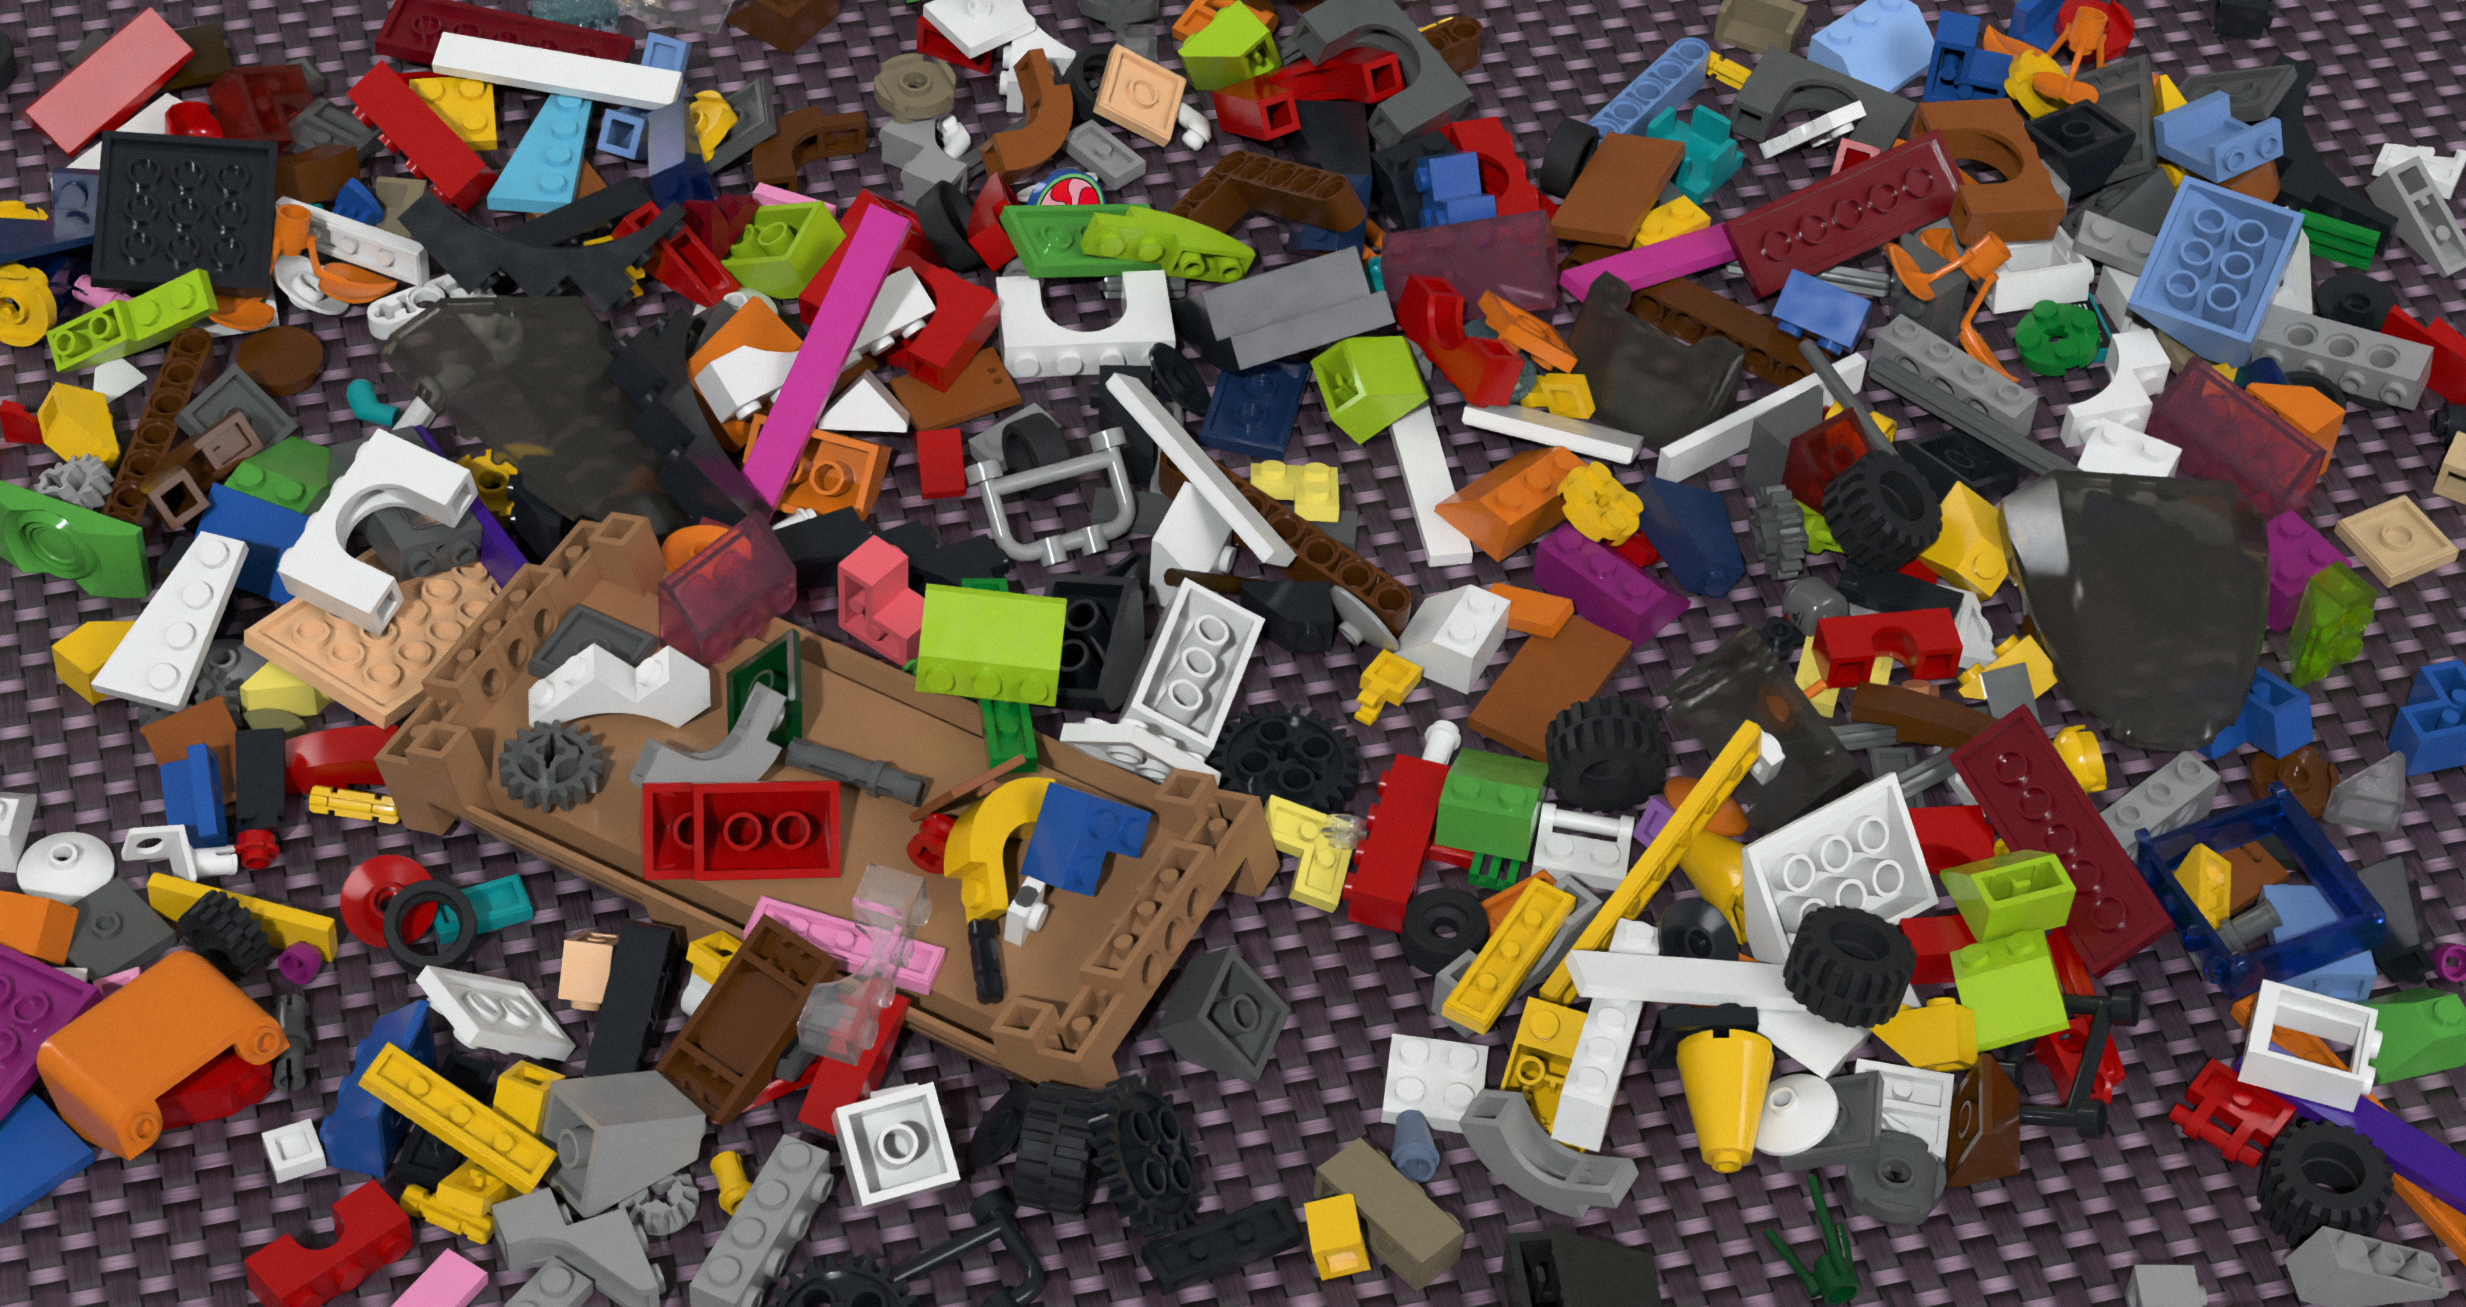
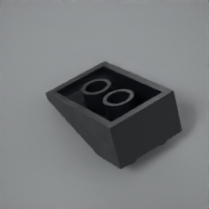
M1958 428L1907 440L1899 453L1906 463L1910 462L1914 465L1921 476L1924 475L1928 480L1931 490L1936 493L1938 505L1941 504L1955 482L1960 481L1992 506H1995L2027 480L2031 473L2030 470Z

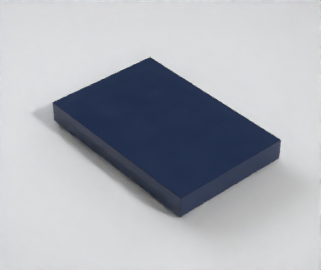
M1279 358L1238 371L1221 369L1199 433L1198 445L1283 462L1311 375V364Z

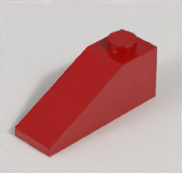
M231 1045L155 1099L163 1119L162 1131L232 1116L248 1105L258 1103L269 1091L274 1089L270 1061L262 1065L251 1064L242 1060L236 1053L233 1045Z

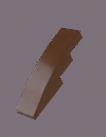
M1862 681L1858 683L1851 704V720L1896 725V741L1942 746L1941 750L1947 747L1957 750L2000 720L1943 698L1905 688Z

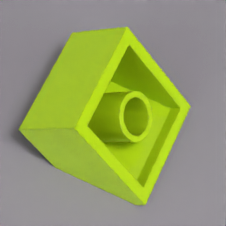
M2043 927L2030 931H2018L2008 937L1982 944H1970L1963 949L1950 952L1961 1004L1974 1010L1977 1053L2070 1029L2058 972Z

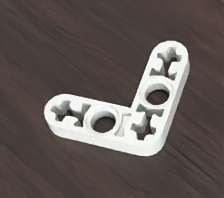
M450 274L430 280L423 287L414 286L378 299L371 303L367 310L370 333L381 340L396 339L457 316L490 360L498 363L512 362L523 353L521 328L492 289L489 288L482 294L476 288L468 295ZM423 301L437 303L431 308H419L416 306ZM481 312H490L495 315L486 320L474 318V315ZM499 332L501 339L496 340V334Z

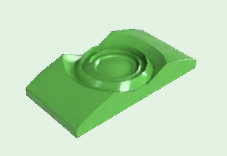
M0 480V557L23 573H50L57 577L74 579L90 596L147 598L153 591L142 527Z

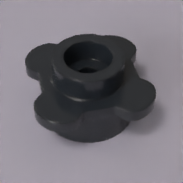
M1778 616L1770 617L1765 627L1756 629L1752 633V641L1754 644L1759 645L1760 653L1772 661H1785L1789 659L1794 653L1795 646L1803 645L1806 638L1799 630H1794L1789 623Z

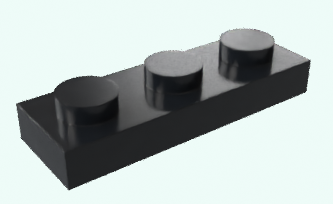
M448 1053L439 1075L484 1104L497 1077L495 1063ZM415 1124L395 1167L396 1181L437 1190L438 1183L455 1170L462 1153L418 1124Z
M1279 1196L1144 1245L1142 1246L1141 1259L1162 1296H1166L1300 1245L1301 1234Z

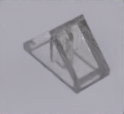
M2398 750L2334 786L2323 818L2329 823L2394 834L2405 805V755Z

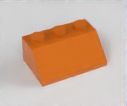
M752 296L686 362L688 377L696 401L711 432L722 449L737 453L747 443L753 416L741 422L736 416L721 424L694 381V378L709 362L742 346L763 351L788 353L800 351L803 341L761 298ZM771 400L760 404L762 409L758 412L759 414L769 415L773 407Z
M754 413L740 474L768 418L766 414ZM815 427L776 510L795 515V510L798 508L804 510L811 508L817 516L852 506L860 520L865 521L882 489L892 447Z
M1564 446L1521 451L1437 504L1434 512L1499 563L1566 519L1562 510L1566 501L1563 492L1558 496V485L1573 468L1588 465Z

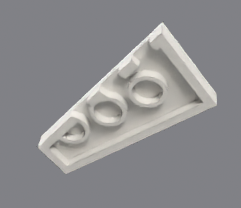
M201 531L92 681L91 685L95 692L174 712L184 710L249 551L246 543Z

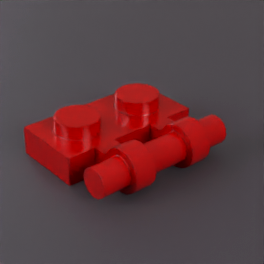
M2211 1058L2188 1087L2185 1100L2197 1106L2196 1110L2193 1112L2177 1103L2168 1119L2184 1128L2183 1134L2194 1141L2201 1138L2221 1150V1157L2235 1164L2239 1161L2255 1170L2261 1162L2264 1153L2250 1146L2249 1143L2253 1139L2270 1149L2293 1120L2297 1107L2265 1088L2237 1081L2238 1072ZM2213 1117H2216L2236 1130L2233 1134H2230L2210 1121Z

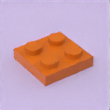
M1489 290L1485 291L1477 304L1487 316L1485 323L1499 333L1497 339L1505 340L1517 353L1521 348L1531 353L1530 357L1547 370L1552 371L1555 366L1568 374L1571 372L1578 359L1553 325Z

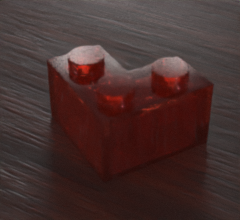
M300 64L232 67L207 89L225 139L278 142V154L294 141L288 123L314 101Z

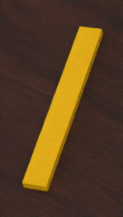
M1747 719L1570 950L1608 952L1619 918L1635 921L1761 755V730L1759 725ZM1568 952L1540 988L1539 995L1540 1000L1569 1008L1579 994L1564 962L1569 954Z

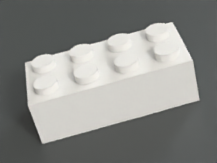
M1184 578L1164 608L1116 724H1119L1120 719L1123 718L1143 722L1148 726L1147 731L1149 733L1171 738L1177 742L1176 748L1181 751L1199 754L1206 760L1214 749L1265 619Z

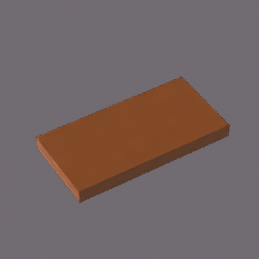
M1607 132L1548 224L1549 237L1627 248L1685 156V142Z
M1573 614L1553 639L1532 634L1469 715L1467 728L1536 761L1548 763L1545 734L1548 733L1547 726L1550 721L1556 720V714L1562 709L1569 710L1571 708L1570 704L1577 701L1586 702L1589 701L1590 697L1599 696L1630 655L1633 642Z

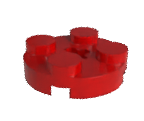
M2098 0L2064 1L2053 23V29L2058 38L2064 32L2066 24L2073 23L2079 7H2092L2104 12L2108 16L2103 34L2107 35L2104 43V60H2112L2126 53L2132 40L2134 21L2122 5L2114 0H2111L2109 5ZM2067 39L2063 44L2070 49V42ZM2096 49L2092 50L2090 55H2083L2081 63L2088 64L2096 60Z

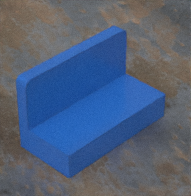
M2065 0L2019 1L2014 5L2007 36L2025 42L2046 53L2058 39L2053 29V23Z
M206 743L186 746L188 759L164 763L160 766L167 826L184 824L188 842L193 849L230 845L218 756Z

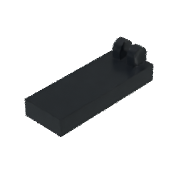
M1850 554L1836 587V590L1846 597L1847 602L1879 613L1949 607L1954 623L1964 598V593L1894 570L1890 573H1884L1882 570L1878 572L1872 571L1866 564L1861 566L1855 562L1854 557Z

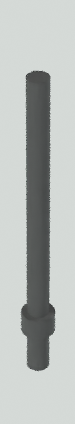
M1812 339L1802 341L1798 347L1799 351L1874 451L1877 453L1879 450L1888 451L1891 456L1894 453L1900 456Z

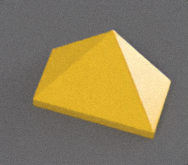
M2202 843L2194 845L2157 898L2163 906L2206 935L2220 927L2221 920L2226 917L2230 918L2231 863Z

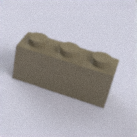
M1361 1137L1316 1168L1313 1198L1317 1201L1347 1193L1353 1194L1360 1230L1366 1247L1416 1292L1420 1291L1460 1260L1465 1230L1462 1229L1455 1216L1447 1211L1443 1212L1426 1196L1418 1183L1406 1179L1392 1166L1390 1160L1382 1151L1373 1149Z

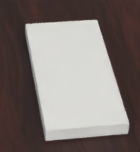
M1508 403L1507 407L1488 405L1487 408H1479L1467 404L1462 417L1463 424L1555 447L1564 446L1571 451L1627 465L1640 453L1644 439L1643 436Z

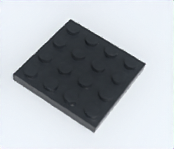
M103 130L91 266V287L150 291L199 268L208 272L214 295L268 298L278 142Z

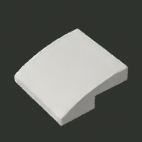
M1757 1009L1759 1025L1756 1033L1768 1039L1776 1047L1824 1080L1839 1072L1848 1056L1862 1048L1872 1033L1868 1028L1861 1026L1851 1028L1845 1027L1840 1023L1828 1022L1825 1018L1810 1012Z

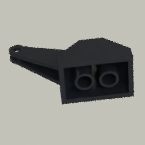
M1131 552L1099 576L1049 573L1043 596L1067 599L1055 706L1028 704L1030 707L1112 712L1126 701L1145 656L1143 602L1149 592L1151 553H1145L1142 556L1139 552Z

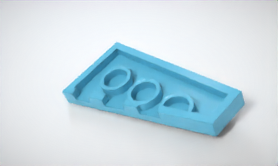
M555 93L550 94L488 194V209L548 213L575 201L594 109V100Z

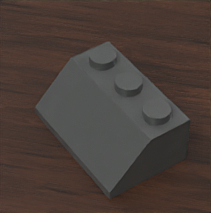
M2155 168L2150 172L2112 182L2094 190L2066 214V217L2059 225L2071 239H2075L2080 217L2087 210L2155 236L2159 234L2175 198L2176 191L2164 168ZM2085 256L2091 260L2094 274L2101 273L2104 263Z

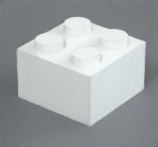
M933 1082L838 1107L831 1115L857 1213L954 1187L960 1180Z

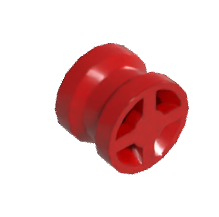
M931 813L925 816L919 827L920 833L911 838L906 848L911 861L928 873L944 874L946 843L956 821L939 813Z

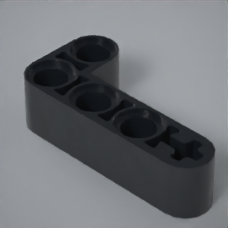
M632 919L625 920L616 947L583 1078L644 1071L665 987L673 988L675 986L680 971L682 946L675 927Z

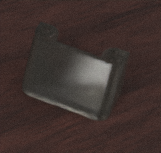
M1605 271L1590 285L1566 343L1578 359L1569 374H1583L1586 377L1596 408L1591 416L1615 430L1643 436L1642 446L1659 455L1661 448L1734 413L1746 350L1719 336L1703 338L1691 348L1625 311L1624 309L1627 308L1631 301V289L1623 280ZM1557 367L1555 369V373L1568 374Z
M1750 623L1661 690L1669 701L1663 708L1679 729L1687 724L1714 760L1746 719L1757 723L1765 733L1771 734L1779 742L1782 753L1786 757L1777 776L1762 786L1752 773L1748 771L1736 786V789L1750 808V811L1744 814V816L1760 837L1767 832L1770 834L1858 789L1870 780Z

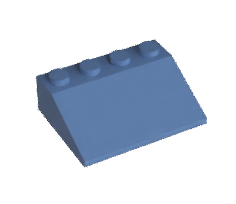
M2184 175L2127 307L2202 358L2219 364L2227 362L2231 368L2238 367L2244 372L2298 245L2305 214Z

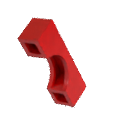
M1498 116L1451 123L1449 141L1458 151L1477 153L1480 184L1493 190L1500 197L1495 200L1499 236L1486 238L1496 261L1502 262L1544 255L1546 239L1549 237L1548 224L1551 219L1547 212L1543 213L1539 205L1536 187L1530 185L1527 180L1524 161L1522 158H1517L1514 152L1513 139L1510 132L1504 131Z
M1410 274L1394 313V319L1405 331V336L1424 351V356L1437 365L1444 373V378L1463 393L1465 401L1479 408H1487L1488 405L1507 407L1525 361L1505 340L1472 336L1466 339L1463 328L1465 298L1446 278Z

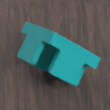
M1699 104L1693 109L1690 126L1679 119L1675 121L1676 109L1668 106L1648 124L1646 137L1685 142L1686 154L1670 178V181L1687 198L1699 206L1742 167L1744 154L1736 150L1737 141L1729 138L1731 121L1728 118Z

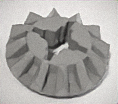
M676 1171L620 1201L618 1209L625 1207L632 1225L641 1224L645 1234L654 1236L667 1235L681 1230L695 1217L699 1207V1191L693 1184L690 1173L682 1175ZM649 1190L651 1192L654 1191L658 1195L667 1192L668 1205L657 1199L650 1202Z

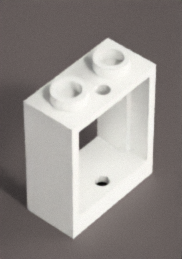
M2058 225L2054 239L2004 242L2010 250L2012 257L1994 271L1999 279L1990 286L1983 299L1993 314L2031 309L2041 300H2052L2056 304L2088 300L2089 284L2094 280V268L2090 259L2072 250L2074 239H2071L2063 228ZM1966 244L1965 252L1974 244ZM1980 278L1977 281L1971 279L1970 283L1978 292L1985 279Z
M2263 979L2253 1007L2237 1081L2354 1112L2360 1094L2369 1096L2376 1073V1068L2368 1066L2369 1058L2376 1060L2383 1036L2382 1031L2375 1030L2378 1010ZM2273 1024L2354 1046L2349 1072L2269 1051Z

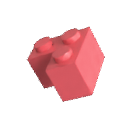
M873 535L838 564V626L902 668L909 660L918 658L925 598L908 588V556L897 546L890 545Z

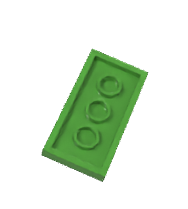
M1149 204L1004 206L999 216L1029 278L1122 276V272L1162 270L1161 264L1085 255L1080 244L1095 212L1125 216L1129 206L1151 209Z

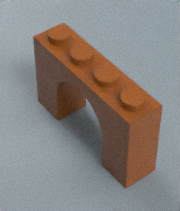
M2011 99L1919 103L1909 132L1911 139L1939 128L1953 159H1973L1987 163L2002 172L2009 180L1995 184L1958 186L1948 217L1961 245L1975 244L1989 231L1995 233L2003 242L2054 239L2058 225L2065 216L2064 201L2058 196L2051 182L2050 173L2044 168L2037 154V147L2030 140L2024 128L2023 119L2020 114H2017Z

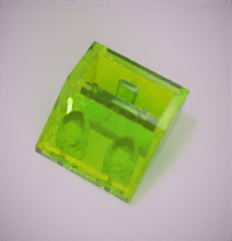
M2340 560L2308 579L2289 637L2290 682L2297 689L2302 688L2313 680L2315 682L2321 681L2332 668L2343 661L2349 663L2354 660L2363 649L2364 642H2362L2366 627L2374 618L2372 610L2379 592Z

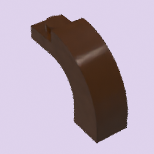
M817 105L796 110L775 121L777 132L753 148L752 189L754 191L759 182L798 194L797 171L805 164L820 158L865 153L866 120L863 111L822 116L820 106Z
M322 143L301 153L277 157L275 202L282 196L306 204L337 197L344 184L351 177L361 183L357 146Z
M235 409L201 434L191 435L162 458L141 482L140 491L165 527L174 531L210 506L204 494L213 483H216L227 473L239 466L242 461L263 449L264 445L240 410Z

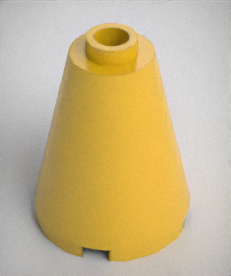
M1704 829L1678 864L1703 900L1716 907L1728 920L1735 933L1737 943L1744 945L1743 942H1748L1745 933L1741 848L1746 845Z
M1729 1029V1038H1713V1030L1701 1031L1687 1036L1678 1043L1676 1061L1702 1160L1711 1165L1717 1172L1732 1173L1739 1171L1742 1165L1749 1163L1752 1159L1774 1063L1772 1044L1765 1037L1744 1030Z

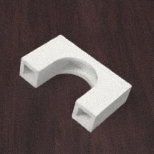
M1164 270L1122 272L1121 307L1123 317L1111 327L1094 332L1072 331L1057 325L1049 319L1042 306L1039 278H1029V276L996 277L995 295L999 297L1000 323L997 327L1001 359L1010 378L1099 374V365L1151 366L1149 350L1154 344L1161 342L1175 349L1176 338Z
M378 428L371 439L359 447L355 461L346 474L334 482L330 496L319 512H314L309 517L305 531L294 547L288 548L282 555L277 572L287 593L380 636L403 603L404 598L395 577L367 565L346 553V543L351 531L365 516L388 507L409 508L455 528L479 494L470 470Z

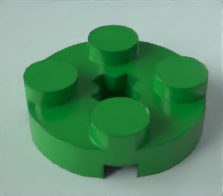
M2052 300L2037 302L2033 306V311L2026 314L2020 320L2014 334L2016 351L2021 356L2025 367L2035 373L2046 376L2066 375L2067 368H2072L2078 364L2080 370L2088 366L2095 359L2100 349V334L2096 314L2091 310L2076 305L2056 304ZM2055 336H2063L2067 338L2058 339L2056 343L2050 342V338Z

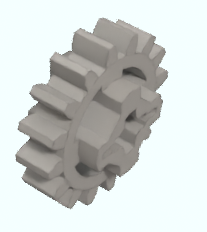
M86 453L80 460L76 455H73L65 465H62L61 462L56 463L54 469L48 468L38 477L40 480L39 484L31 485L28 489L93 511L94 507H100L105 504L102 496L112 492L109 484L114 481V477L97 455L92 457L89 453Z

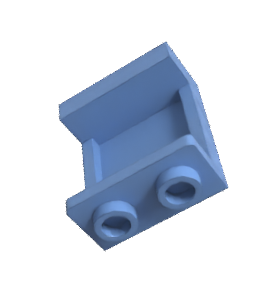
M2220 90L2153 118L2157 155L2217 184L2284 155L2281 120L2271 117L2253 126L2231 117L2229 94Z
M2263 885L2256 906L2268 898L2284 924L2267 933L2275 967L2272 981L2347 1002L2368 999L2377 973L2356 886Z

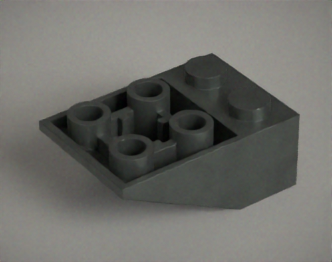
M1560 1230L1507 1233L1501 1271L1509 1307H1662L1650 1253Z

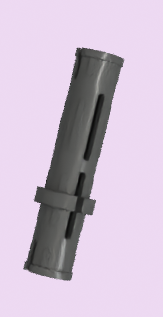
M794 736L793 741H790L785 755V764L787 766L803 769L832 780H838L844 784L856 786L866 790L867 795L874 798H879L882 795L914 807H919L927 792L928 779L925 777L899 771L890 767L889 762L878 759L876 762L865 760L836 749L812 743L797 736Z

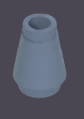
M1406 1110L1396 1118L1390 1162L1406 1179L1413 1180L1416 1183L1425 1182L1434 1175L1439 1165L1440 1157L1423 1113L1417 1110Z

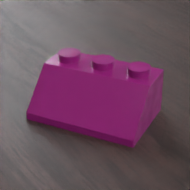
M1566 522L1537 544L1532 581L1551 595L1572 599L1574 611L1589 622L1632 641V652L1690 608L1691 601L1643 567L1636 565L1603 540L1595 542L1587 538L1570 523Z

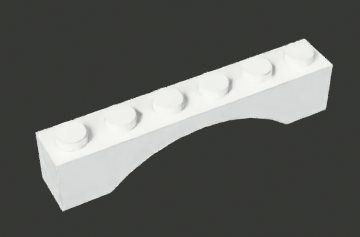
M910 266L886 277L842 372L862 360V354L870 351L873 356H876L894 345L895 341L893 339L903 335L905 340H908L921 333L925 328L926 323L924 321L935 312L936 307ZM742 346L709 362L694 378V381L721 424L736 416L741 422L752 417L754 413H758L762 409L760 404L771 400L774 405L799 351L788 353L774 352Z
M1620 917L1608 952L1660 956L1658 928L1650 926L1645 922L1631 921ZM1592 999L1561 1092L1550 1139L1596 1152L1600 1151L1634 1033L1647 1001Z

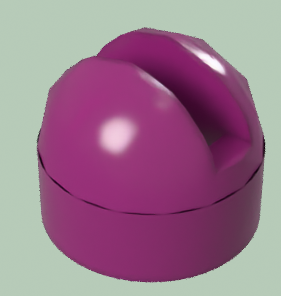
M298 941L288 946L278 958V967L281 973L291 982L300 985L307 984L318 973L322 963L319 949L315 945L308 946L307 942Z
M2455 943L2439 945L2434 950L2437 969L2433 970L2435 975L2447 981L2460 982L2465 980L2466 946ZM2447 957L2457 958L2456 967L2446 965Z

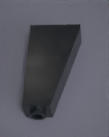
M1295 100L1301 129L1282 135V139L1296 163L1334 173L1372 176L1364 102ZM1371 185V193H1370V200H1369V208H1368V215H1367V217H1370L1372 185Z

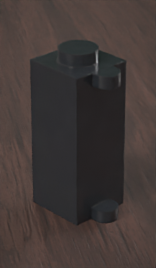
M2402 856L2383 860L2375 865L2358 870L2376 961L2392 984L2405 979L2412 985L2423 983L2426 980L2425 973L2437 969L2419 881Z

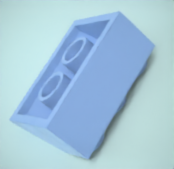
M1867 0L1811 36L1807 60L1893 94L1929 69L1934 39L1919 7L1909 0Z

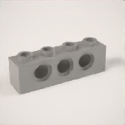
M2272 304L2253 348L2251 367L2277 374L2299 370L2317 373L2330 379L2343 392L2414 411L2431 375L2434 347Z
M1903 314L1897 316L1876 334L1868 368L1869 372L1873 362L1879 357H1886L2024 437L2030 434L2039 399L2036 395Z
M2185 750L2100 814L2136 867H2138L2210 813L2221 776Z

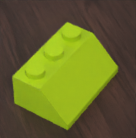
M926 583L915 691L1055 706L1067 599Z

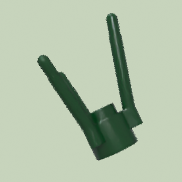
M1809 1174L1807 1182L1829 1253L1819 1257L1814 1262L1815 1271L1813 1276L1773 1229L1767 1228L1764 1231V1235L1804 1283L1810 1298H1816L1821 1295L1826 1305H1840L1854 1299L1860 1293L1861 1282L1855 1270L1845 1225L1837 1223L1835 1234L1817 1177L1814 1174Z

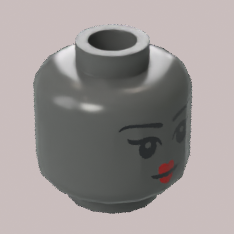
M1810 576L1793 582L1783 595V619L1794 630H1799L1804 634L1805 637H1814L1818 619L1835 616L1843 617L1848 614L1846 597L1820 577Z

